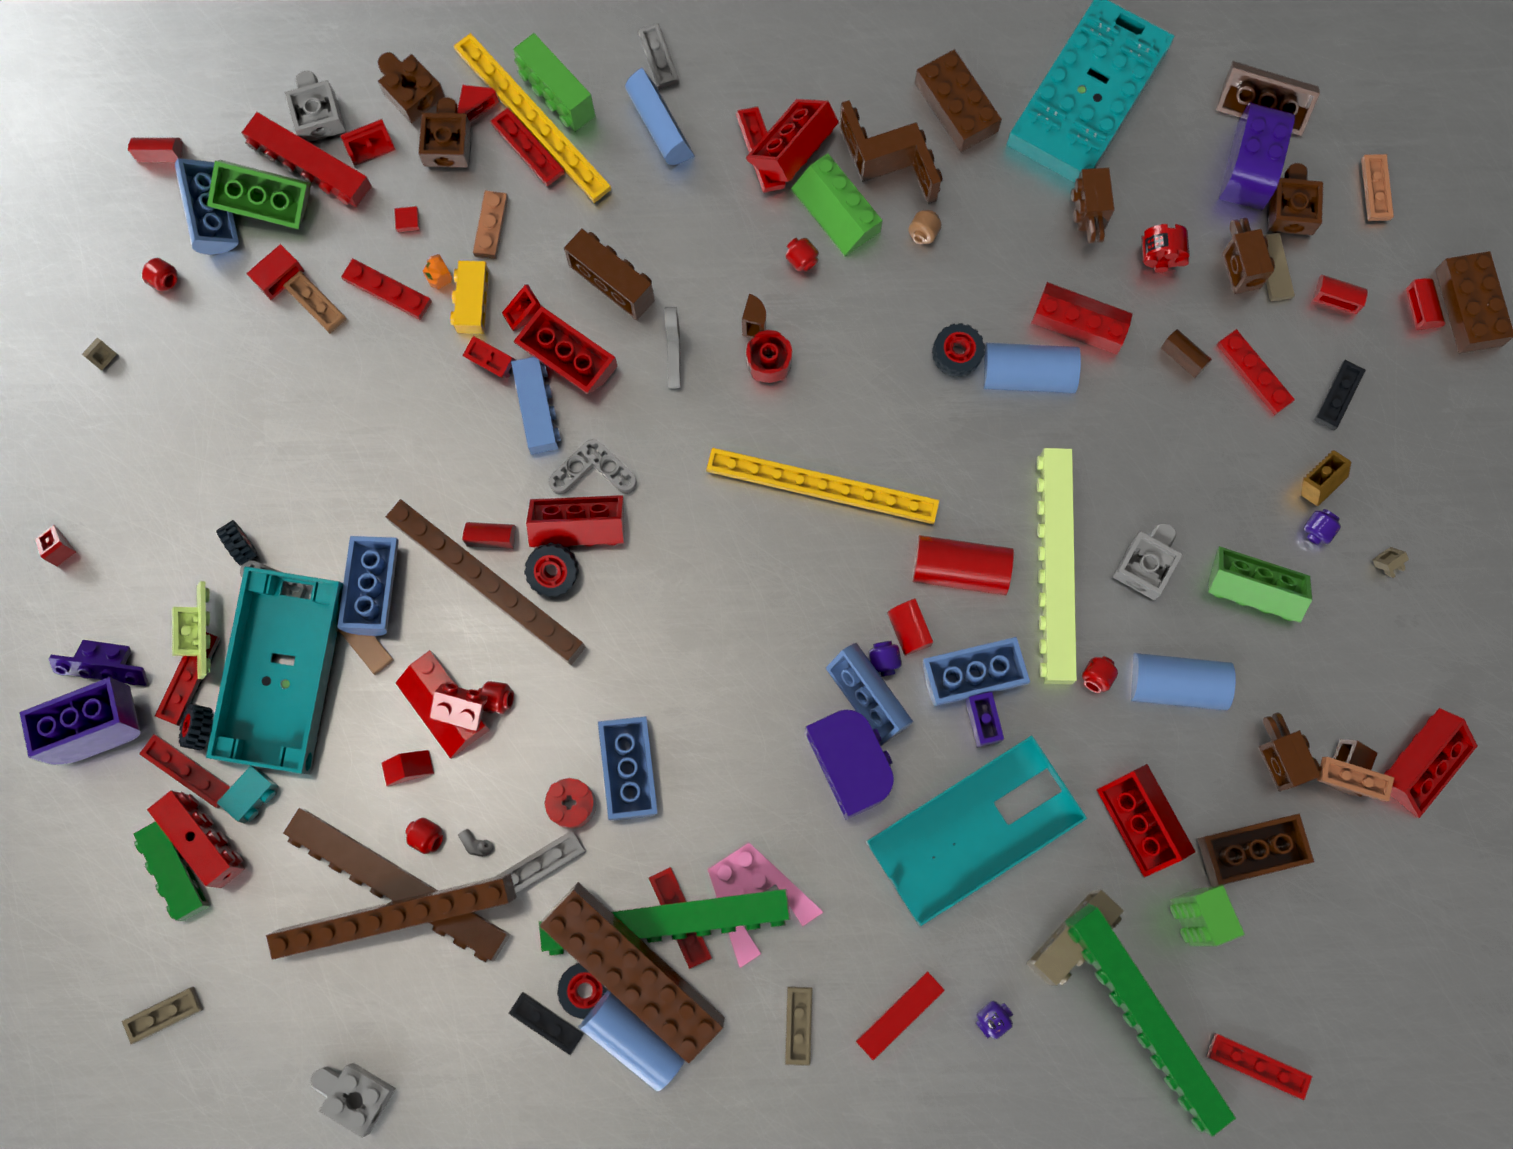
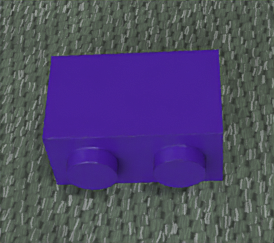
M988 692L968 697L965 703L977 748L1002 742L1004 736L993 693Z

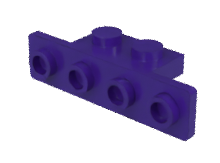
M82 640L74 657L51 654L48 658L53 672L59 675L99 680L111 677L122 683L146 686L148 682L143 667L125 665L131 654L130 647L125 645Z

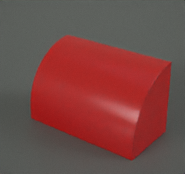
M133 137L129 141L127 150L137 162H176L178 158L182 159L183 141L180 138Z
M279 244L246 274L272 300L285 289L283 285L299 271L303 273L305 270Z
M1321 275L1313 301L1357 315L1365 306L1368 290Z
M1430 278L1413 280L1406 288L1417 331L1444 326L1445 320L1434 280Z
M466 522L462 540L468 547L514 549L516 526L514 524Z
M916 598L906 601L887 612L904 656L931 647L933 640Z

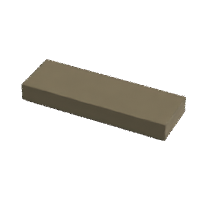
M1280 233L1263 235L1268 240L1269 256L1273 258L1275 263L1274 272L1266 281L1270 302L1293 299L1295 294Z
M190 987L123 1020L122 1024L130 1044H135L202 1011L203 1008L195 988Z
M787 987L785 1065L810 1066L812 988Z

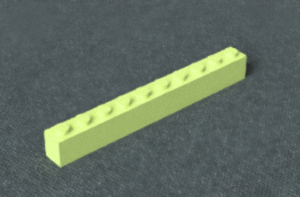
M1044 448L1040 456H1037V470L1041 471V478L1037 479V492H1041V501H1038L1037 514L1041 515V523L1038 524L1037 533L1038 538L1042 540V546L1038 547V560H1042V569H1039L1038 582L1042 584V592L1039 593L1038 603L1039 607L1043 609V616L1039 617V630H1043V639L1039 641V652L1043 654V663H1040L1039 673L1040 677L1044 678V684H1073L1077 681L1072 449Z

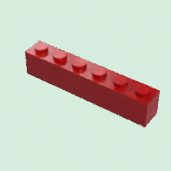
M258 112L254 114L241 132L246 139V145L255 151L261 150L273 162L278 160L288 171L292 173L294 171L298 172L305 181L315 182L322 191L327 194L332 192L346 205L350 203L357 207L372 187L367 176Z

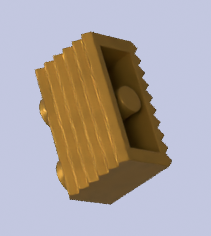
M1332 450L1331 453H1328V456H1325V459H1322V462H1319L1312 471H1309V474H1306V477H1303L1301 496L1319 506L1349 477L1352 462L1340 453Z

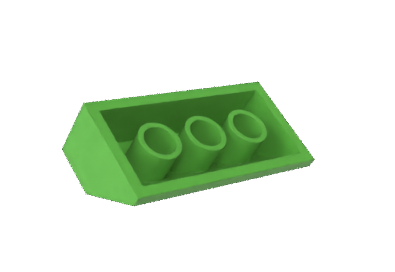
M829 153L811 164L791 188L844 256H847L881 232L883 220Z
M217 160L214 162L207 206L299 229L308 204L311 183L224 160Z
M1218 547L1208 580V593L1218 598L1233 600L1242 606L1248 605L1257 608L1263 613H1272L1281 616L1285 620H1294L1301 623L1312 602L1311 579L1309 575L1233 550Z

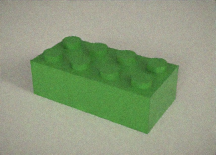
M535 33L513 48L516 57L514 61L519 68L517 71L523 81L526 82L528 80L535 94L538 97L542 96L546 100L545 103L548 108L560 115L561 122L567 128L570 126L576 132L595 117L592 96L589 91Z
M1223 885L1197 888L1170 899L1172 903L1170 905L1171 913L1175 919L1179 920L1182 927L1180 929L1181 936L1184 942L1189 943L1190 946H1218L1245 935Z

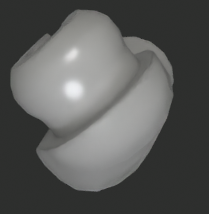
M469 829L458 834L469 854L486 856L491 852V842L488 840H475Z

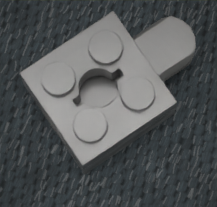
M300 72L296 76L297 89L285 92L297 135L311 142L345 132L336 96L329 81L318 82L313 72Z
M1164 523L1156 526L1150 536L1140 531L1132 540L1113 578L1152 600L1157 599L1163 592L1183 555L1171 548L1176 538L1175 529L1171 525Z
M355 1063L347 1064L341 1074L329 1067H323L316 1070L311 1077L312 1088L327 1097L319 1112L360 1137L370 1134L396 1089Z

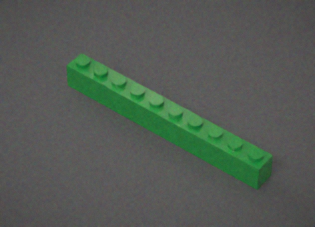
M787 889L611 912L638 938H647V943L662 941V936L672 935V940L687 938L686 933L696 932L697 937L712 935L711 930L721 929V934L736 932V926L746 925V930L760 929V923L770 922L771 927L786 925L785 920L791 919ZM539 921L541 951H549V956L564 954V948L540 927L542 921Z
M1087 904L1065 921L1069 928L1067 930L1068 935L1076 944H1080L1083 949L1081 951L1083 958L1090 965L1093 964L1097 970L1095 976L1102 985H1107L1111 991L1108 994L1110 999L1117 1007L1120 1006L1124 1011L1122 1016L1131 1028L1134 1027L1138 1033L1136 1036L1137 1040L1145 1049H1149L1152 1054L1150 1056L1151 1061L1159 1070L1162 1069L1166 1075L1164 1081L1171 1090H1176L1180 1096L1177 1100L1183 1109L1187 1112L1189 1111L1193 1116L1191 1119L1193 1125L1199 1132L1202 1133L1204 1131L1213 1137L1234 1121L1236 1117L1099 908Z

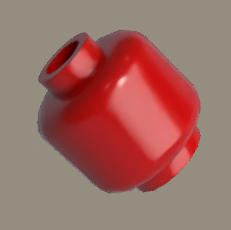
M794 238L786 246L788 251L785 257L797 271L804 270L807 272L819 261L817 258L819 251L808 238H801L800 240Z
M153 258L144 264L142 279L146 284L160 292L167 291L177 283V270L160 258Z
M1105 656L1102 658L1094 657L1083 671L1084 685L1095 693L1108 691L1118 676V670L1112 659Z
M487 681L483 684L482 688L478 689L482 694L488 696V701L483 707L485 712L503 714L513 705L514 692L507 683Z
M419 818L415 822L412 821L406 828L407 844L422 854L435 852L443 842L441 827L427 818Z

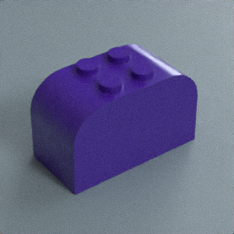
M1248 103L1237 124L1219 195L1220 200L1261 211L1264 209L1273 196L1281 177L1294 126L1295 114Z
M111 677L19 712L28 758L51 765H63L84 760L136 739L141 733L130 686Z
M841 710L805 727L804 733L845 820L865 812L885 800L893 787L894 777L890 767L893 762L888 751H882L880 746L882 739L876 728L872 729L870 723L862 714L854 710Z

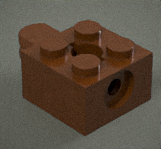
M386 52L379 57L378 67L384 74L378 80L380 88L386 98L411 124L421 117L422 113H426L440 99L445 97L441 84L413 54L409 55L402 62L391 52Z
M452 98L440 99L437 103L436 113H422L418 154L425 167H468L471 125L467 114H457L458 105Z
M1300 163L1290 165L1284 173V178L1279 179L1276 190L1269 200L1268 231L1314 235L1321 226L1323 182L1308 180V170L1305 165Z
M1109 168L1082 169L1079 178L1075 180V187L1071 190V200L1075 202L1076 206L1073 214L1074 223H1078V231L1087 232L1088 243H1094L1095 237L1096 241L1101 243L1105 237L1104 229H1106L1115 210Z
M1247 218L1232 220L1229 227L1232 239L1222 254L1234 294L1261 289L1275 269L1274 260L1269 256L1268 240L1266 236H1263L1261 229L1251 231Z
M1278 712L1273 714L1272 717H1264L1263 724L1271 742L1259 746V749L1278 791L1290 789L1321 777L1319 773L1320 765L1314 757L1312 758L1308 749L1310 747L1309 741L1306 736L1301 734L1300 730L1290 733L1283 716Z

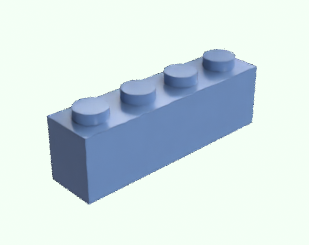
M535 357L511 361L527 445L531 455L557 450V442L561 441L559 428H554L553 420L557 419L554 406L549 404L548 398H552L550 384H545L544 377L548 376L546 365Z

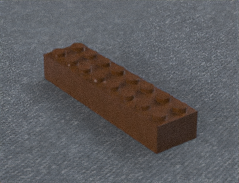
M579 882L573 886L542 920L540 927L688 1064L723 1029L725 1017Z

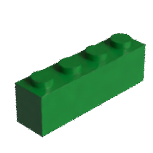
M156 821L133 833L136 839L134 841L135 847L140 854L144 855L147 861L145 867L148 873L154 876L157 882L155 885L156 890L161 897L165 898L168 904L166 910L172 919L185 921L210 907L194 871Z

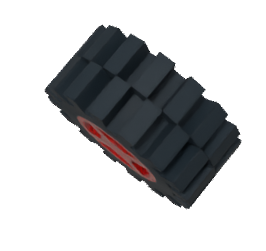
M234 520L216 530L220 541L240 566L257 556L251 541Z
M189 704L187 711L184 712V718L181 721L182 726L179 729L181 730L179 733L180 747L200 751L204 749L207 744L206 740H209V733L212 730L213 720L211 719L213 718V710L211 708Z

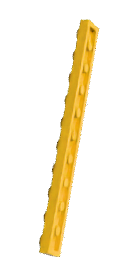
M471 33L454 45V49L489 88H493L496 91L497 97L509 108L594 203L612 190L611 185Z
M713 447L706 471L933 525L939 505V500Z

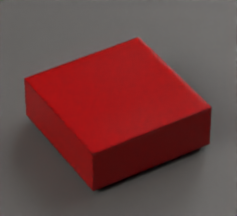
M417 206L394 208L397 232L420 230Z

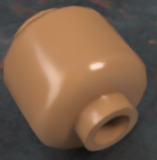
M931 210L917 212L908 228L912 239L918 244L932 243L941 229L939 216Z

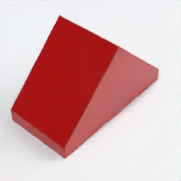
M462 85L457 114H467L469 122L473 121L499 103L496 91L493 88Z
M525 284L503 310L502 314L512 331H516L527 325L541 305L530 286Z
M55 525L35 539L40 557L57 567L76 553Z
M429 750L400 753L381 763L386 786L434 774Z

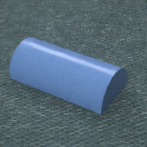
M643 68L639 69L627 80L625 89L666 163L677 165L695 157L656 85Z
M178 158L175 162V169L193 250L201 254H220L232 250L239 244L232 212L207 206L214 162Z
M985 343L984 389L1076 393L1081 370L1079 347Z
M350 536L337 626L340 630L351 634L380 636L387 633L399 542L397 538Z
M1017 637L923 659L925 680L934 706L1030 683Z
M857 643L843 649L826 667V670L853 708L868 720L872 729L876 728L882 739L880 746L913 723L911 717Z
M1141 653L1133 654L1131 701L1226 711L1230 709L1236 684L1233 663Z
M647 717L599 721L598 729L608 820H627L656 815L657 804Z
M607 990L578 1026L580 1030L655 1091L663 1089L675 1077L685 1062L679 1054L609 990Z

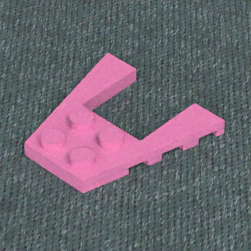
M747 843L708 869L717 898L765 892L776 885L779 890L787 889L789 906L802 926L823 913L816 904L750 843ZM736 926V932L728 933L740 968L761 954L744 926Z

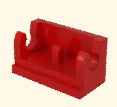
M382 119L340 135L354 166L396 150Z
M475 336L472 337L462 355L501 378L503 376L506 378L510 377L511 361H516L513 357Z

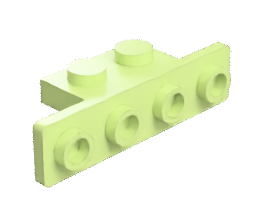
M200 581L197 585V607L172 608V656H197L198 679H203L206 673H210L211 667L210 658H206V649L210 648V635H206V626L210 624V612L206 611V602H209L210 590L205 588V581Z

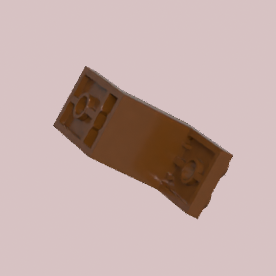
M850 100L842 102L839 126L862 182L913 166L927 203L936 202L943 178L941 171L935 168L933 152L927 148L925 133L923 129H919L917 122L867 138L865 128L860 127L858 122L860 118L857 108L852 107Z

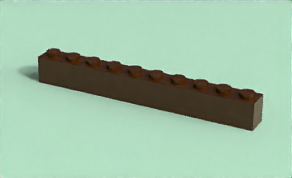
M402 499L385 516L393 526L570 666L586 647L581 640Z
M299 808L283 832L284 835L289 837L287 841L297 848H301V846L309 849L308 854L319 861L322 858L329 861L328 867L338 873H342V871L347 872L351 875L349 880L360 886L365 883L371 887L369 892L381 899L383 896H386L393 902L438 891L305 809ZM475 912L428 922L433 925L432 930L443 937L446 934L454 938L453 943L464 950L468 946L475 951L474 956L483 962H487L488 959L495 961L511 935Z
M510 873L281 928L266 935L271 959L273 960L508 904L517 897Z

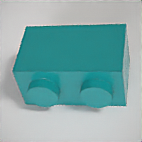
M250 765L218 800L217 804L237 822H250L258 815V809L261 805L268 803L275 796V790L279 786L259 768Z

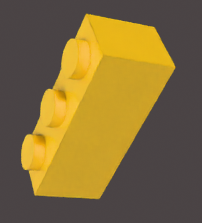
M458 260V269H454V282L457 283L456 290L452 291V302L455 304V309L451 311L450 322L451 325H454L457 333L485 334L489 269L486 261Z

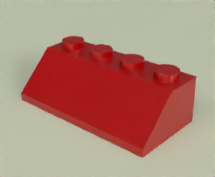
M796 99L745 157L747 161L770 179L789 182L839 123L829 101Z
M1047 282L1031 323L1117 355L1125 341L1133 313Z
M543 306L539 308L513 341L586 394L602 386L618 367L615 356Z
M623 495L530 499L526 520L529 547L538 548L540 545L548 543H559L564 547L571 545L593 546L595 544L616 545L624 543Z
M429 650L407 667L396 681V685L449 758L452 759L490 731L482 718L477 731L430 718L436 689L442 683H456L436 655Z
M1439 708L1434 715L1430 716L1422 730L1413 737L1412 742L1405 751L1399 754L1392 767L1384 773L1394 777L1391 796L1418 818L1423 815L1478 746L1464 718Z
M1148 764L1096 789L1143 877L1176 864L1196 852Z

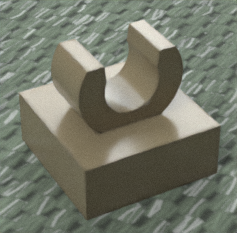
M97 337L82 355L102 371L117 353Z
M1390 547L1372 560L1376 568L1384 570L1387 576L1394 578L1396 577L1394 570L1397 568L1400 571H1404V563L1409 558L1405 551Z

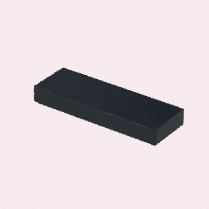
M1344 360L1314 420L1336 430L1366 370Z
M525 992L520 994L508 1013L568 1055L573 1053L585 1034Z

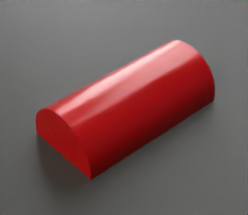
M919 535L913 582L1007 595L1012 576L1014 550L1008 547Z

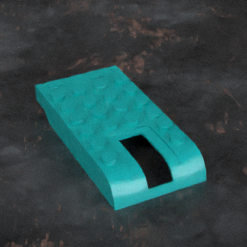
M1031 735L870 838L866 843L920 927L1088 818ZM1048 769L1062 791L1012 824H1007L995 806V801L1043 770Z

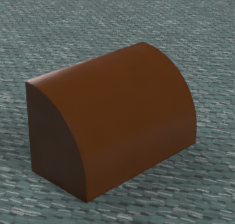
M749 294L742 316V336L754 338L755 334L766 330V309L759 298Z
M1178 329L1166 339L1161 347L1164 352L1194 378L1212 361L1205 352Z
M1340 739L1333 759L1372 770L1378 753L1358 740ZM1326 784L1341 792L1362 797L1361 794Z

